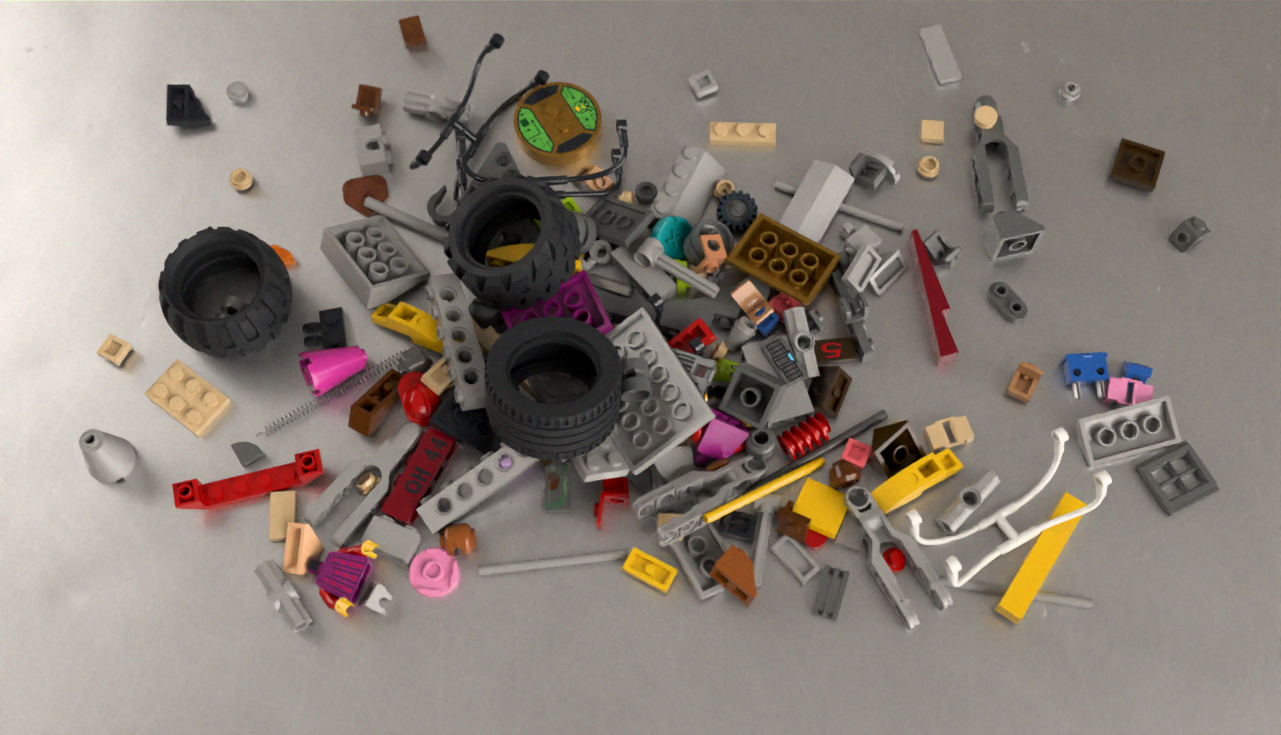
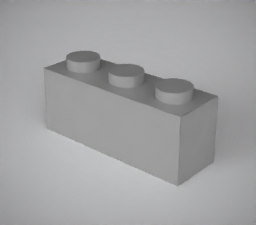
M634 241L629 248L620 246L611 252V264L646 301L649 302L648 298L654 293H657L664 302L669 301L676 295L677 282L671 274H666L657 265L654 268H644L635 261L634 254L642 243Z

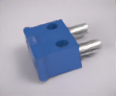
M1107 353L1067 354L1060 361L1064 369L1066 387L1072 386L1075 400L1082 399L1081 386L1096 385L1097 397L1099 399L1106 397L1104 384L1109 380L1106 362Z

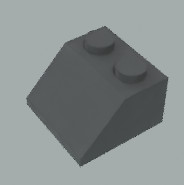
M1000 211L991 216L982 239L990 260L994 261L1034 252L1046 229L1044 225L1016 211Z
M747 362L741 363L737 366L718 409L763 430L777 408L788 383Z

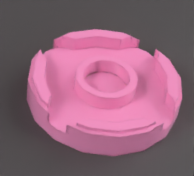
M439 547L423 550L412 559L409 567V579L414 589L421 595L430 598L441 597L449 593L456 586L459 578V566L454 556L447 555L446 550Z

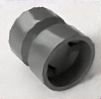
M637 357L622 360L621 400L636 403L649 399L652 396L650 379H648L650 374L647 360Z

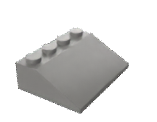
M384 215L324 228L320 250L366 309L387 304L428 278L431 274Z

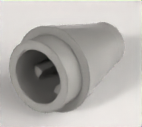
M743 316L741 319H737L725 341V345L730 350L736 351L756 334L757 326L748 317Z

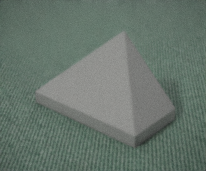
M899 249L880 255L882 260L868 282L876 296H880L908 268Z

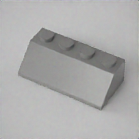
M685 142L649 209L653 211L655 218L647 227L654 229L659 220L665 216L672 215L685 218L692 227L691 231L699 224L714 195V188H716V185L721 181L725 170L706 150Z

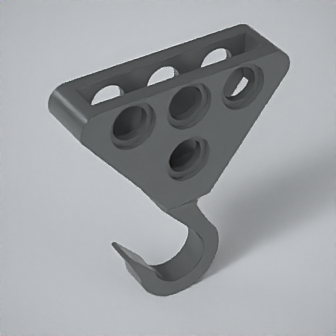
M498 142L489 153L477 175L489 179H502L503 175L520 174V171L507 145L503 142ZM473 179L469 186L479 188L478 185L481 182ZM445 184L437 193L430 197L427 203L430 220L440 227H446L450 215L441 216L435 212L447 192Z

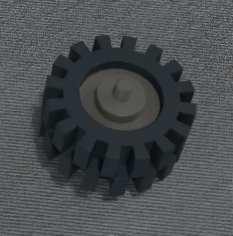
M734 190L731 191V194L726 193L724 198L719 200L716 217L730 232H735V234H739V232L745 233L757 218L758 207L757 204L755 205V199L750 198V194L746 193L745 195L740 190L739 193H735Z

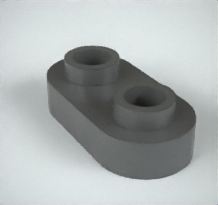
M995 282L990 286L987 292V299L1003 318L1014 324L1023 321L1028 311L1027 306L1011 287L1004 282ZM997 290H1001L1004 294H999ZM1012 307H1017L1019 311L1013 310Z

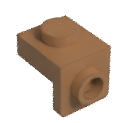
M1021 361L1005 394L1027 404L1043 371L1032 363Z

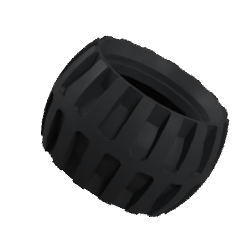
M217 227V229L213 230L204 229L196 232L197 234L189 239H183L178 243V247L174 252L169 253L164 262V271H161L159 277L160 306L170 328L191 348L217 358H225V356L241 358L254 351L259 352L263 350L266 344L279 336L284 323H287L291 312L292 285L282 259L265 241L241 229L237 231L229 227ZM234 269L252 271L260 276L257 293L251 303L240 312L225 318H205L195 314L194 302L198 291L213 276L223 271Z

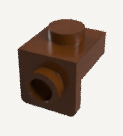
M359 84L356 104H352L351 108L358 111L357 115L370 117L371 113L378 115L383 89Z
M789 500L785 507L781 506L776 514L775 520L778 521L776 531L804 543L808 536L811 519L793 512L794 502Z

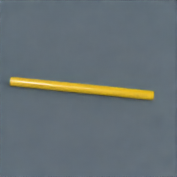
M819 457L704 514V522L708 524L825 466L824 458Z

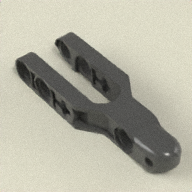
M987 95L981 96L974 104L973 116L979 107L990 106L997 111L998 118L995 125L989 129L980 128L975 124L978 144L973 151L974 154L970 159L979 212L984 214L994 211V195L985 152V145L991 142L996 143V149L1002 154L1006 179H1009L1011 188L1010 199H1013L1015 211H1026L1028 208V194L1019 148L1004 133L1002 118L998 113L995 99Z

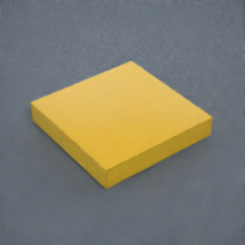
M807 477L792 511L811 519L809 529L835 539L848 508L844 502L845 493Z

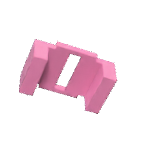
M1110 377L1106 382V397L1103 404L1111 405L1115 401L1119 405L1129 406L1151 400L1154 386L1124 377L1120 379ZM1128 382L1134 383L1131 403L1126 402Z

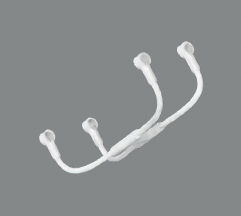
M1059 427L1051 432L1054 440L1055 458L1049 471L1038 485L1015 503L1011 502L976 522L973 527L947 537L924 539L918 535L919 524L922 523L919 513L913 509L905 514L906 521L909 524L910 535H912L916 542L923 545H939L952 542L973 534L978 530L982 531L995 523L1010 539L999 545L995 551L983 558L960 579H958V571L961 570V565L957 558L951 556L944 560L943 563L948 572V581L953 587L963 585L999 555L1002 556L1039 535V532L1083 515L1096 508L1102 502L1107 493V485L1112 482L1110 475L1105 470H1101L1093 476L1097 484V497L1092 503L1083 508L1038 526H1032L1020 534L1005 519V517L1017 511L1020 506L1032 499L1054 475L1064 452V443L1069 439L1064 428Z

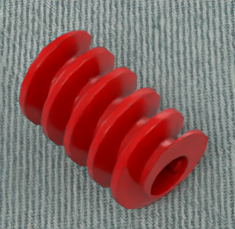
M816 412L814 417H807L806 422L800 421L798 427L795 425L791 426L790 432L784 430L781 434L782 436L776 435L784 453L792 460H796V451L801 456L805 455L803 447L812 451L811 443L814 442L817 446H820V437L826 442L829 441L827 433L831 432V428L826 418L820 412Z

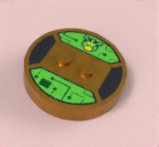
M551 82L546 83L544 86L540 85L524 95L515 109L513 120L517 142L527 156L539 163L550 166H565L576 163L587 157L596 148L601 138L602 119L600 107L588 91L575 84Z

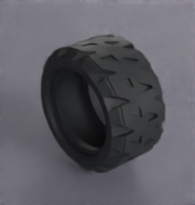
M522 174L503 175L502 179L491 178L479 184V188L468 192L458 202V209L456 212L451 213L447 222L446 230L449 234L448 237H444L443 241L444 254L449 258L447 260L448 265L474 296L484 304L488 302L492 308L509 311L511 306H514L517 310L535 307L539 300L547 301L559 292L560 285L563 282H568L576 268L575 260H579L581 241L576 221L554 190L548 187L544 181L533 176L525 177ZM536 219L541 221L539 237L533 248L524 257L507 266H485L488 246L501 229L518 220Z

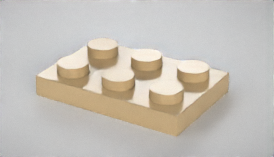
M178 359L144 393L147 398L197 437L231 402L228 397Z

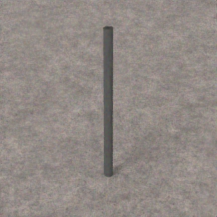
M879 411L763 478L761 481L751 485L742 495L823 456L847 442L849 437L854 438L887 419L886 411Z

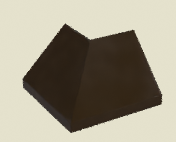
M904 420L873 429L872 449L866 463L880 477L887 481L898 472L927 455L909 421Z

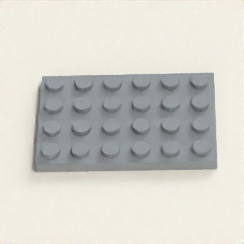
M643 307L605 335L617 349L620 361L637 357L643 358L648 362L650 374L648 379L651 382L652 396L647 400L636 403L621 400L618 421L610 434L630 470L636 476L716 417ZM576 378L586 394L590 390L583 381Z

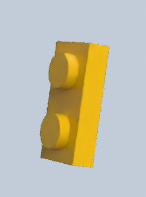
M633 547L622 567L623 572L665 594L678 573L677 569Z

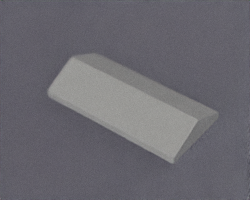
M815 159L779 223L820 243L855 178L836 164Z
M1169 395L1076 419L1078 444L1089 467L1182 442Z
M694 494L659 513L685 514L691 510V507L700 502ZM712 522L684 536L682 541H675L669 544L700 600L726 590L708 575L713 566L728 550Z

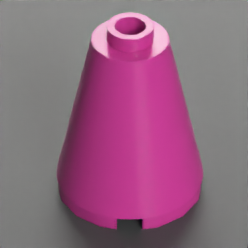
M358 346L303 351L298 354L299 357L303 358V360L299 361L302 375L307 386L312 384L314 391L310 393L314 398L323 395L365 368V362H368L365 350L360 349Z

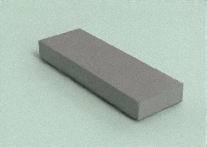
M941 24L921 28L919 34L939 84L959 81L962 75Z

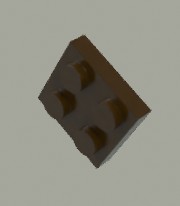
M1122 138L1118 145L1109 179L1153 192L1165 151Z

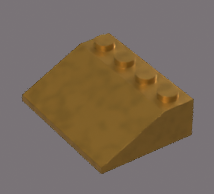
M760 213L728 256L726 263L808 306L829 282L831 273L837 269L841 255Z

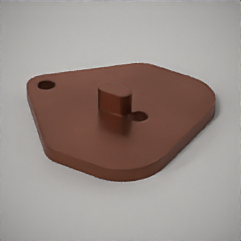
M380 175L349 179L342 188L345 204L366 217H370L375 213L374 210L364 206L365 199L368 196L384 202L389 195L386 179Z

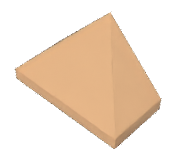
M288 522L282 572L303 575L308 570L310 561L313 558L317 559L325 550L309 524Z

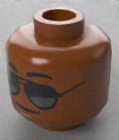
M468 523L448 524L445 527L444 533L439 536L440 548H445L449 556L470 555L472 549L476 548L475 528L471 529Z

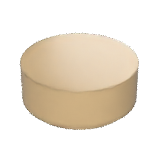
M990 106L979 107L974 115L975 124L983 129L993 127L998 118L997 111Z

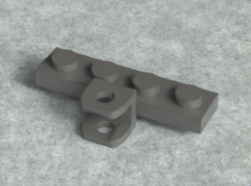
M841 271L832 272L829 285L849 335L853 337L861 363L870 361L874 351V344L872 339L868 338L865 333L866 325L864 319H867L869 315V305L863 292H858L855 297L851 298L850 289L841 280L843 277Z

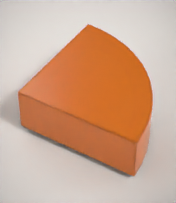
M270 245L282 259L285 266L295 264V260L289 251L278 245Z

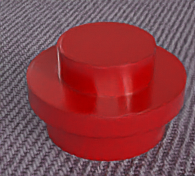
M890 547L883 552L882 557L892 572H899L905 567L906 559L901 550Z

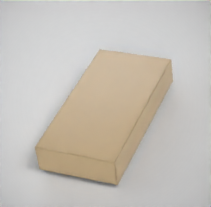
M296 491L271 492L269 540L271 542L286 541L288 522H296Z

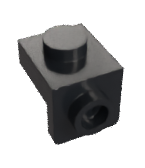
M734 510L720 517L719 526H723L722 535L751 542L757 516Z

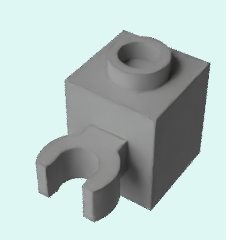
M849 221L841 225L842 230L839 233L846 239L843 251L850 261L854 259L862 244H869L876 252L879 250L881 239L866 224L858 231L855 230V227Z

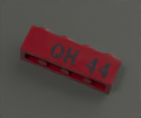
M431 427L428 428L426 433L421 434L416 451L408 456L405 470L396 477L393 484L394 489L390 495L385 496L381 504L383 515L394 519L397 524L403 527L405 524L413 527L419 516L416 509L422 505L420 501L432 494L458 448L455 440Z

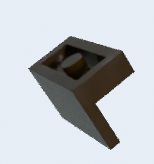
M840 366L818 367L820 376L812 379L807 392L813 409H818L828 419H836L853 378Z

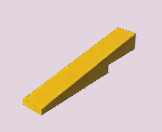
M1065 492L1049 520L1087 506V504ZM1082 515L1041 531L994 609L996 612L1015 624L1022 620Z

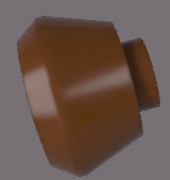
M839 460L833 463V468L829 470V486L836 490L851 487L858 483L861 478L860 471L851 462H846V460Z

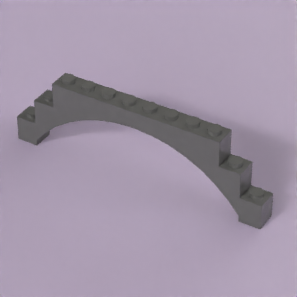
M533 219L515 221L501 230L503 241L510 245L535 244L539 237L533 227ZM749 276L736 285L718 292L715 298L705 296L686 301L664 302L662 318L658 329L663 336L671 340L699 317L704 320L710 329H712L713 323L723 328H733L736 320L740 317L742 308L731 296V292L746 280H750L768 302L772 287ZM594 287L611 322L620 324L641 307L645 308L652 320L655 321L656 313L650 302L623 298Z

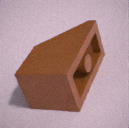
M731 545L713 566L708 575L748 607L757 596L752 560L748 558L745 551Z

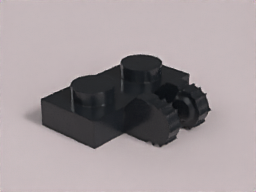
M342 307L319 311L320 323L310 322L302 327V332L304 333L321 332L322 335H312L304 338V345L307 347L323 345V349L348 347Z

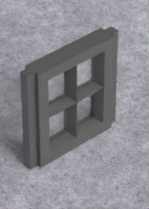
M1186 440L1136 465L1139 474L1168 516L1220 490L1210 472Z

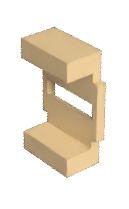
M966 415L935 421L933 425L926 426L923 430L931 453L938 452L941 447L946 449L972 442L975 437ZM947 421L956 441L950 444L942 424Z

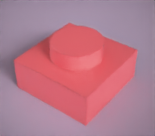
M849 437L840 460L851 462L857 469L863 471L872 446Z

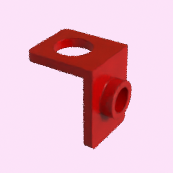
M601 491L600 503L595 502L593 517H597V530H601L605 503L629 506V495Z

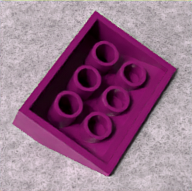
M585 269L572 275L567 283L563 282L560 285L559 292L547 301L539 300L535 307L517 310L514 306H511L509 311H501L508 329L534 318L549 316L567 317L585 322L598 329L604 335L614 329Z

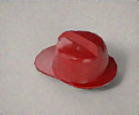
M420 371L409 372L400 379L398 385V393L408 420L418 423L421 427L430 426L428 423L441 404L440 396L421 381L425 373Z

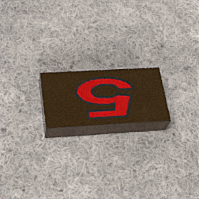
M853 337L815 340L813 349L817 365L854 362L857 359Z

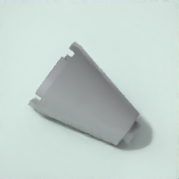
M97 429L87 430L81 435L79 446L87 469L93 478L102 483H115L116 480L127 477L134 469L137 459L133 446L126 439Z

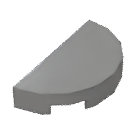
M867 151L864 154L867 162L886 167L887 174L885 178L895 185L900 180L899 171L895 172L892 167L893 161L879 151L875 153Z

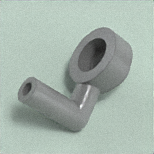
M605 240L595 241L589 250L590 257L586 261L579 258L582 263V270L585 269L587 272L596 263H608L611 260V252H613L611 245ZM606 250L605 256L600 257L599 252Z

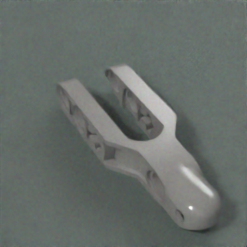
M406 422L393 436L386 439L372 456L350 462L309 508L304 516V521L312 527L319 524L327 514L330 515L333 512L332 508L344 495L347 496L356 486L357 481L365 473L378 468L381 471L382 480L338 528L331 539V542L340 549L348 547L372 520L373 516L381 510V504L385 496L391 494L393 477L406 464L408 456L416 451L418 440L421 434L424 433L422 427L415 422Z
M748 455L714 472L691 471L641 496L633 503L631 510L639 520H645L702 490L713 493L714 496L691 507V510L677 518L675 516L672 517L669 522L660 526L652 534L660 546H667L707 525L703 520V515L726 504L727 501L744 493L751 485L761 481L767 474L768 464L764 459L755 460L753 456Z
M854 486L847 490L844 496L845 505L868 544L867 567L904 626L910 630L914 626L919 625L920 622L910 606L911 601L909 598L906 599L896 584V577L879 552L882 543H894L903 552L907 563L938 610L942 611L947 606H951L953 601L949 592L915 539L892 527L866 488Z

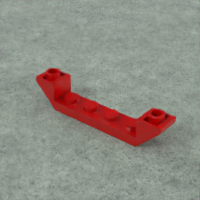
M318 448L294 454L296 462L202 484L197 478L174 483L172 488L175 507L177 509L210 510L271 495V492L288 491L304 487L324 473L320 450Z

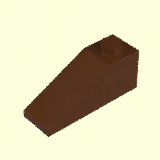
M391 368L351 405L348 427L369 437L382 425L400 399L398 385L402 376L398 371Z

